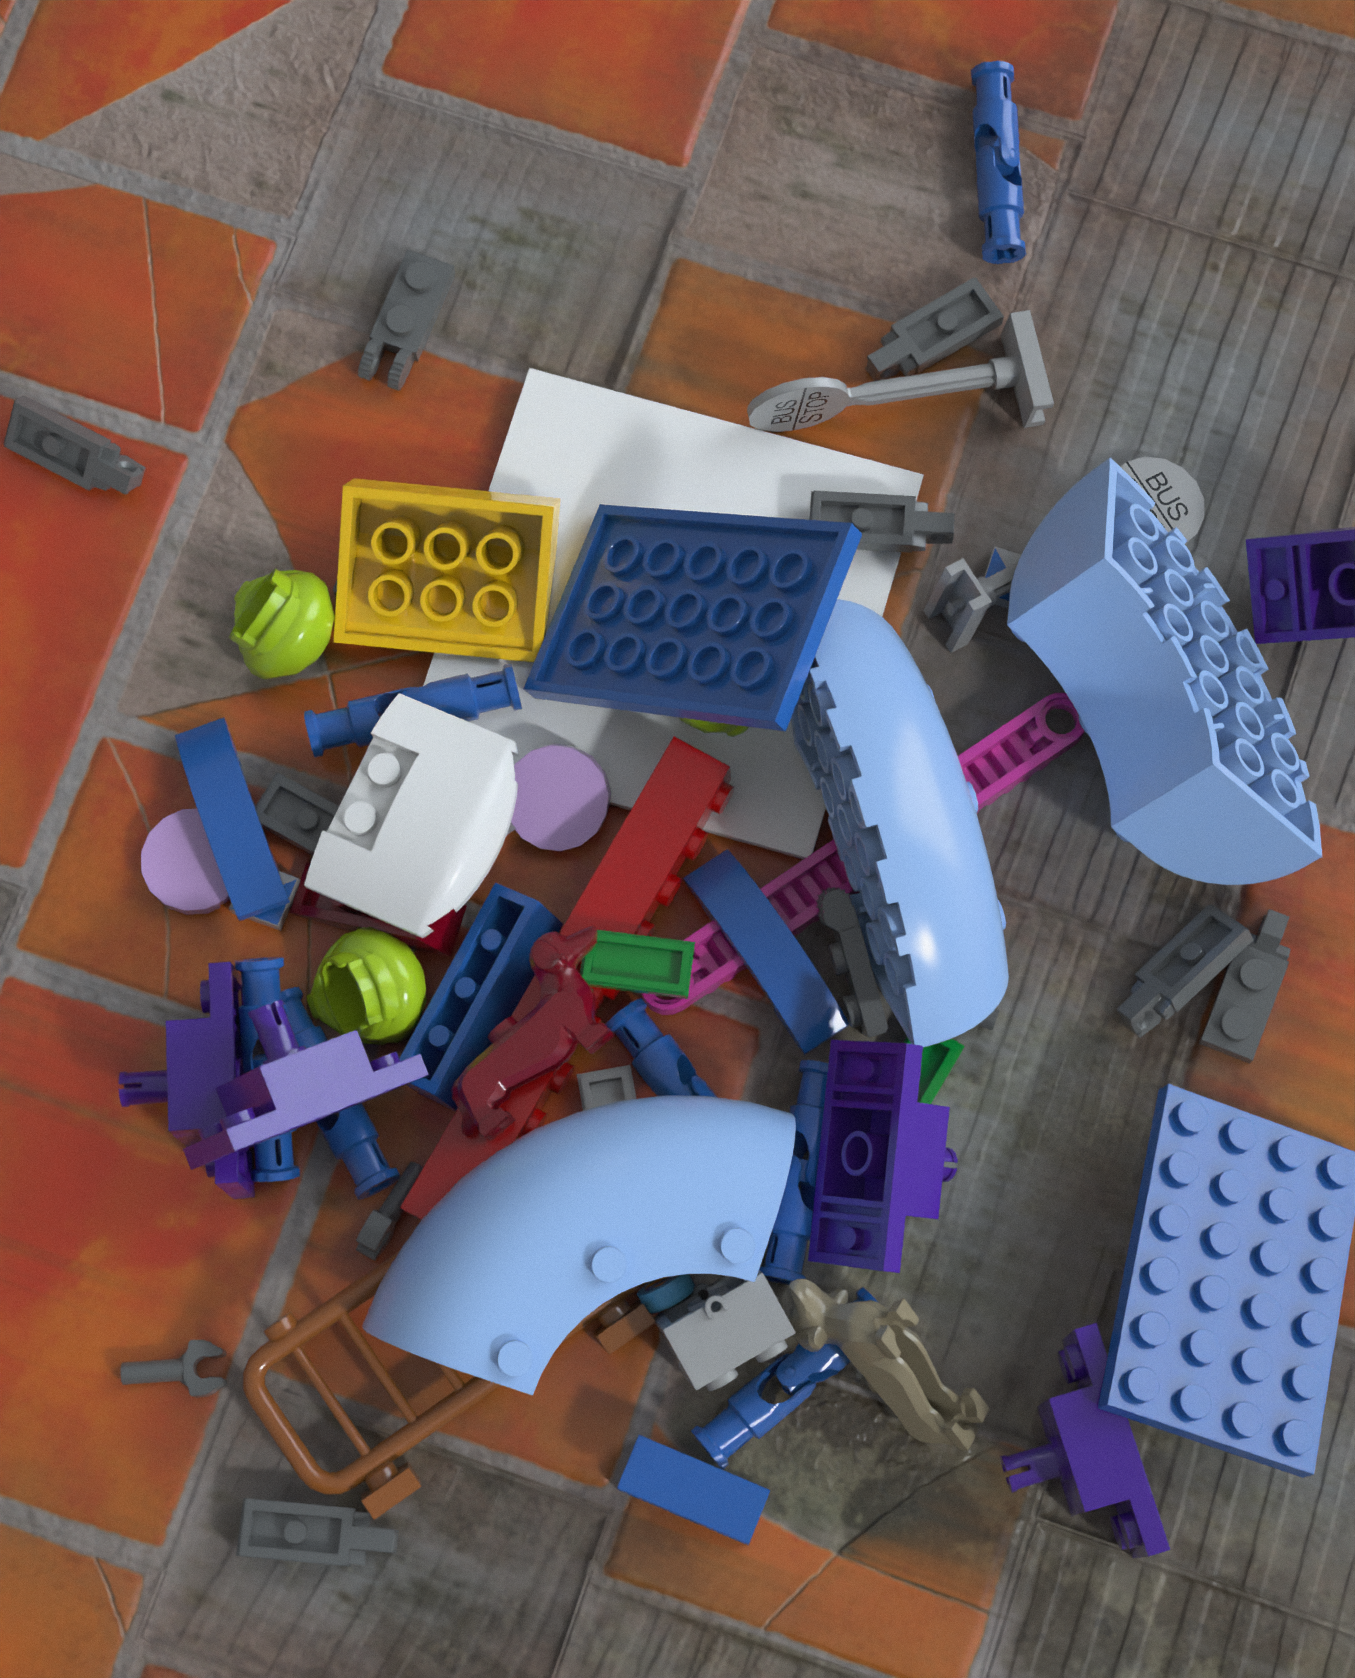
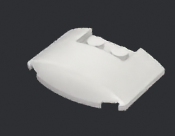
M399 693L371 732L373 739L327 832L322 830L304 886L397 928L424 938L433 932L428 925L437 921L452 909L457 912L470 899L494 864L507 836L514 813L518 783L515 781L513 755L518 756L515 741Z

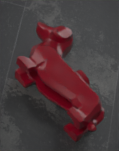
M594 925L570 936L562 935L556 931L548 932L534 942L530 950L529 962L541 986L540 1002L519 1022L511 1016L498 1024L487 1036L492 1045L473 1060L453 1083L451 1089L452 1098L463 1115L461 1127L462 1134L465 1136L472 1135L477 1127L485 1138L489 1140L495 1139L516 1121L508 1111L505 1112L502 1108H499L501 1104L509 1099L513 1090L562 1066L570 1059L578 1043L591 1054H594L615 1036L603 1022L596 1023V996L593 989L577 970L579 962L597 943L598 932Z

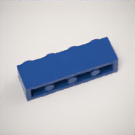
M495 882L399 1058L400 1061L421 1054L429 1075L406 1084L418 1094L453 1111L458 1109L452 1098L451 1089L454 1081L460 1077L473 1060L492 1045L487 1038L488 1034L498 1024L512 1016L535 976L529 962V954L534 942L548 932L556 931L559 933L563 926V923L539 901Z

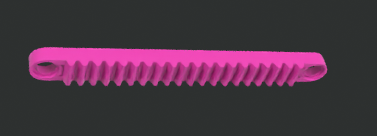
M1054 693L1046 696L958 755L966 782L969 781L972 784L976 793L978 812L986 805L994 803L1002 794L1010 792L1020 782L1028 780L1035 772L1044 769L1051 761L1074 747L1081 740L1085 731L1079 722V714L1066 693ZM1064 709L1073 716L1075 728L1066 734L1054 733L1048 728L1045 716L1051 710ZM834 839L760 888L793 935L800 934L808 925L819 921V908H816L817 902L815 900H818L817 895L822 893L821 890H826L827 887H835V889L838 887L841 890L845 889V893L850 895L860 892H855L851 887L844 861L840 860ZM714 920L683 940L695 942L688 999L676 997L672 1000H662L654 994L641 993L643 1000L652 1011L661 1015H673L683 1011L706 994L714 992L724 982L733 979L740 971L747 969Z

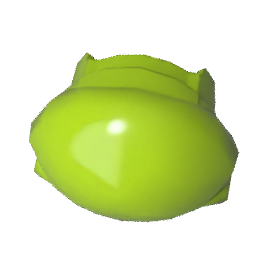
M275 568L271 573L252 581H245L234 597L236 602L234 611L235 625L228 638L238 645L245 665L255 676L262 679L296 675L316 662L330 641L335 616L326 582L313 573L299 570L279 571Z
M373 927L360 928L342 935L329 948L318 967L311 993L307 995V1002L315 1019H320L341 1035L357 1030L361 1042L364 1044L384 1045L386 1043H398L409 1037L418 1024L426 1005L424 971L420 962L405 942Z

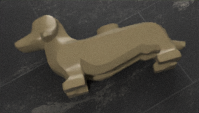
M796 1279L790 1283L789 1290L795 1306L790 1313L789 1321L796 1332L793 1335L803 1348L811 1352H817L821 1350L824 1344L839 1346L858 1371L866 1378L869 1389L879 1394L912 1437L925 1443L947 1444L956 1446L962 1451L969 1450L975 1439V1434L978 1433V1427L972 1423H983L990 1408L974 1388H965L963 1393L958 1395L950 1387L941 1383L925 1345L919 1336L908 1328L916 1326L919 1318L904 1298L893 1302L890 1308H886L872 1300L847 1303L848 1293L845 1289L838 1288L826 1294L816 1284L806 1279Z

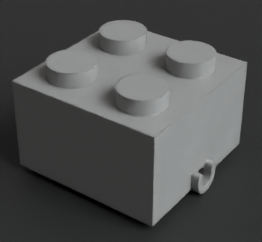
M760 1270L755 1282L732 1276H724L710 1285L698 1284L694 1287L691 1296L653 1317L682 1373L695 1390L706 1386L708 1391H713L726 1385L738 1376L736 1367L754 1357L758 1363L773 1358L788 1347L785 1339L796 1333ZM702 1289L706 1290L709 1294L706 1300H701L700 1296L698 1297V1292Z

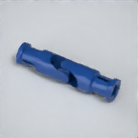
M1004 61L983 62L971 69L972 85L976 87L977 105L973 108L972 116L976 152L978 214L980 220L984 222L985 229L982 259L993 264L1014 263L1026 256L1025 242L1021 240L1020 219L1024 215V201L1019 152L1018 109L1016 104L1012 102L1011 95L1014 67Z
M512 663L503 665L502 671L472 678L466 673L430 682L422 687H408L348 701L347 707L315 714L313 710L304 711V719L312 752L316 758L323 756L324 750L353 743H356L358 747L370 745L373 739L371 735L373 728L399 693L467 722L478 720L480 713L510 706L516 711L522 709Z
M262 957L234 961L235 970L241 972L243 1005L238 1007L244 1074L262 1066V1062L267 1060L265 1054L256 1055L254 1058L252 1056L254 1046L259 1037L248 1013L264 1005H271L273 1002L281 1000L279 969L284 966V957ZM284 1003L283 1007L288 1017L287 1003ZM297 1129L254 1145L256 1168L250 1171L251 1181L274 1182L300 1177V1168L294 1165L292 1132Z
M300 987L289 988L281 992V1000L287 1003L288 1019L299 1047L305 1045L307 1049L328 1041L323 1029L320 1026H314L301 1002L303 993ZM362 1103L340 1111L339 1118L332 1114L316 1121L335 1158L343 1159L357 1186L354 1193L358 1200L371 1197L399 1180L400 1174L397 1168H390L376 1142L379 1134Z
M642 998L631 1002L618 1011L606 1023L607 1027L613 1034H616L634 1058L632 1061L633 1067L657 1096L717 1097L710 1086L697 1075L694 1066L670 1034L663 1035L645 1011L647 1004Z
M801 1060L798 1071L802 1073L797 1103L790 1106L789 1113L794 1115L796 1122L793 1155L781 1204L769 1238L764 1266L759 1268L766 1280L770 1282L790 1285L793 1280L806 1279L802 1271L811 1235L829 1063ZM809 1149V1160L802 1159L806 1151Z
M864 1287L856 1291L857 1299L853 1301L872 1300L878 1302ZM798 1343L792 1354L788 1353L777 1358L727 1400L729 1406L703 1428L697 1425L691 1432L714 1462L723 1470L729 1465L728 1458L751 1438L760 1439L812 1394L817 1382H822L836 1375L851 1361L837 1345L824 1344L821 1350L811 1352ZM774 1375L781 1383L784 1392L792 1396L785 1402L771 1404L762 1399V1392L767 1382Z

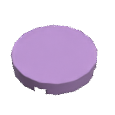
M551 744L530 751L515 763V781L518 783V790L511 822L522 839L540 849L563 851L581 846L600 830L608 815L611 790L605 771L593 756L575 747Z
M182 809L163 818L149 832L141 851V873L150 892L168 909L186 915L208 914L219 909L220 905L226 903L230 897L217 866L198 809Z

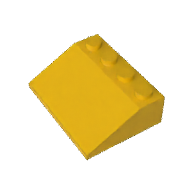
M352 479L343 485L333 643L534 662L547 632L557 551L561 498Z

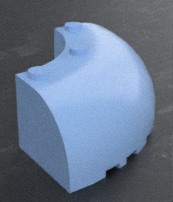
M1109 458L1077 482L1054 505L1033 533L1018 561L1013 575L1007 626L1010 627L1012 633L1020 641L1026 643L1039 656L1060 683L1077 710L1079 722L1083 730L1090 736L1100 760L1109 794L1111 827L1121 840L1127 843L1130 842L1163 868L1180 876L1206 883L1222 885L1254 884L1294 873L1321 858L1322 848L1316 804L1311 801L1306 802L1301 783L1310 777L1306 762L1299 759L1295 748L1288 740L1296 734L1284 701L1278 697L1272 700L1261 677V674L1269 669L1248 629L1237 632L1231 619L1222 607V605L1230 600L1208 567H1205L1200 572L1196 569L1193 557L1185 546L1188 540L1177 527L1170 532L1163 527L1158 519L1149 511L1154 507L1155 502L1138 483L1116 462Z
M837 599L791 717L794 744L809 771L816 790L821 789L824 804L830 815L828 822L840 860L844 861L851 887L855 892L860 891V893L850 895V899H852L851 904L855 907L875 982L911 1044L926 1047L949 1040L970 1030L988 1017L1001 1002L1009 979L1003 930L1006 928V920L1003 908L997 899L989 858L976 814L978 812L976 793L972 784L969 781L966 782L957 753L930 686L926 684L919 668L899 635L883 617L863 605Z
M666 1095L608 1103L574 1113L534 1129L513 1141L512 1144L499 1150L462 1177L425 1215L402 1246L379 1284L362 1328L382 1341L425 1359L533 1395L542 1372L565 1337L583 1318L621 1292L645 1282L683 1274H717L755 1282L778 1214L789 1174L795 1142V1117L792 1113L748 1101L710 1096Z

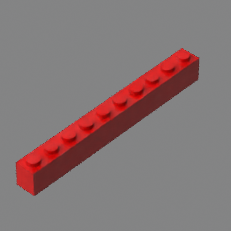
M673 736L561 929L560 934L570 936L594 925L597 930L651 937L656 925L651 923L650 920L659 904L667 907L676 895L682 882V878L676 875L686 857L694 861L703 848L709 834L703 828L712 812L720 815L731 799L735 786L729 784L731 781L730 766ZM581 961L577 965V970L579 973L581 968ZM536 976L532 979L512 1014L517 1022L523 1019L540 1002L541 986ZM591 987L596 996V1023H601L602 1021L596 1014L605 998L608 997L614 1000L621 990ZM570 1059L559 1068L511 1092L509 1099L501 1104L499 1108H502L505 1112L508 1111L516 1121L493 1140L485 1138L477 1127L474 1133L468 1137L462 1134L463 1115L458 1108L400 1208L421 1221L462 1177L499 1150L512 1144L513 1141L543 1126L547 1113L541 1109L552 1091L559 1095L567 1085L575 1068L574 1065L568 1063Z

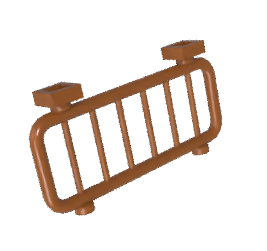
M399 1252L299 1321L290 1312L267 1327L263 1332L269 1341L262 1345L248 1359L243 1371V1390L249 1404L298 1477L310 1489L325 1495L345 1493L365 1481L369 1488L361 1493V1502L374 1520L422 1487L421 1479L408 1461L398 1468L393 1461L501 1386L476 1376L464 1384L455 1369L437 1363L455 1391L419 1416L416 1415L348 1314L376 1294L379 1284ZM642 1284L623 1291L601 1304L583 1318L565 1337L562 1343L598 1318L602 1325L592 1332L610 1355L655 1323V1320L644 1304L637 1300L629 1305L625 1299L633 1294ZM338 1320L408 1422V1424L372 1449L369 1448L301 1347ZM290 1353L293 1354L361 1455L337 1472H328L318 1465L266 1387L265 1376L268 1370Z

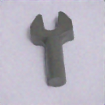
M410 1162L380 1209L372 1211L356 1239L359 1243L356 1251L374 1261L384 1251L393 1236L397 1221L404 1212L400 1207L423 1169L421 1165Z
M190 1340L187 1351L179 1359L122 1362L121 1382L123 1385L181 1381L189 1388L191 1396L196 1398L209 1397L223 1388L227 1381L221 1377L200 1378L197 1373V1365L205 1358L215 1359L226 1356V1351L206 1340Z

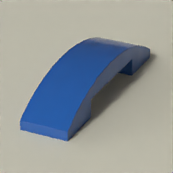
M220 718L175 735L194 801L238 920L242 921L290 903L243 774L242 764L225 718Z
M728 849L683 878V881L711 921L714 920L770 1000L774 1006L775 1014L804 1055L849 1026L843 1011L801 945L754 880Z

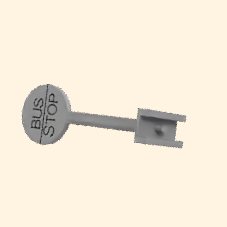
M1027 310L1010 313L1000 335L1006 357L990 359L988 364L867 382L852 388H847L846 384L833 378L815 377L798 379L765 390L752 399L747 407L750 425L756 429L769 432H784L814 426L831 419L843 411L845 407L852 405L870 406L985 387H992L994 390L1013 387L1023 427L1027 428L1044 425L1043 409L1052 408L1054 401L1031 312Z
M1141 457L1124 463L1121 468L1155 502L1154 507L1149 511L1168 532L1177 527L1188 540L1185 545L1189 543L1198 533L1204 519V498L1197 482L1183 467L1163 458ZM964 558L945 567L923 611L928 619L942 613L950 624L953 631L945 644L950 653L968 645L987 609L996 604L997 598L1010 592L1018 562L988 578L982 576L976 578Z

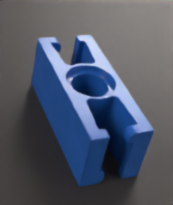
M638 1435L617 1486V1489L623 1493L746 1545L750 1543L770 1490L641 1435Z

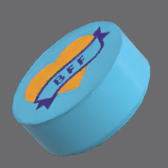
M689 1274L663 1277L650 1281L638 1291L637 1296L649 1313H658L685 1299L693 1292L695 1284Z

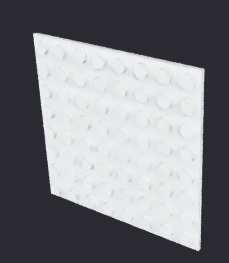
M529 368L488 491L561 498L557 551L547 624L548 630L600 504L809 520L811 491L916 496L917 501L924 474ZM856 550L837 599L863 605L882 617L901 552ZM434 653L423 686L430 682L466 673L472 678L502 671L504 664L512 663L522 709L514 711L510 706L480 713L478 720L469 722L515 741L518 756L513 755L514 765L536 748L551 744L575 747L593 756L605 771L611 790L610 805L631 811L673 736L730 766L731 781L729 784L735 786L734 792L720 815L712 812L703 830L800 859H805L813 853L826 806L821 789L816 790L809 771L794 744L791 720L786 732L749 727L746 732L735 737H730L726 733H703L681 721L679 717L535 699L523 689L534 662Z

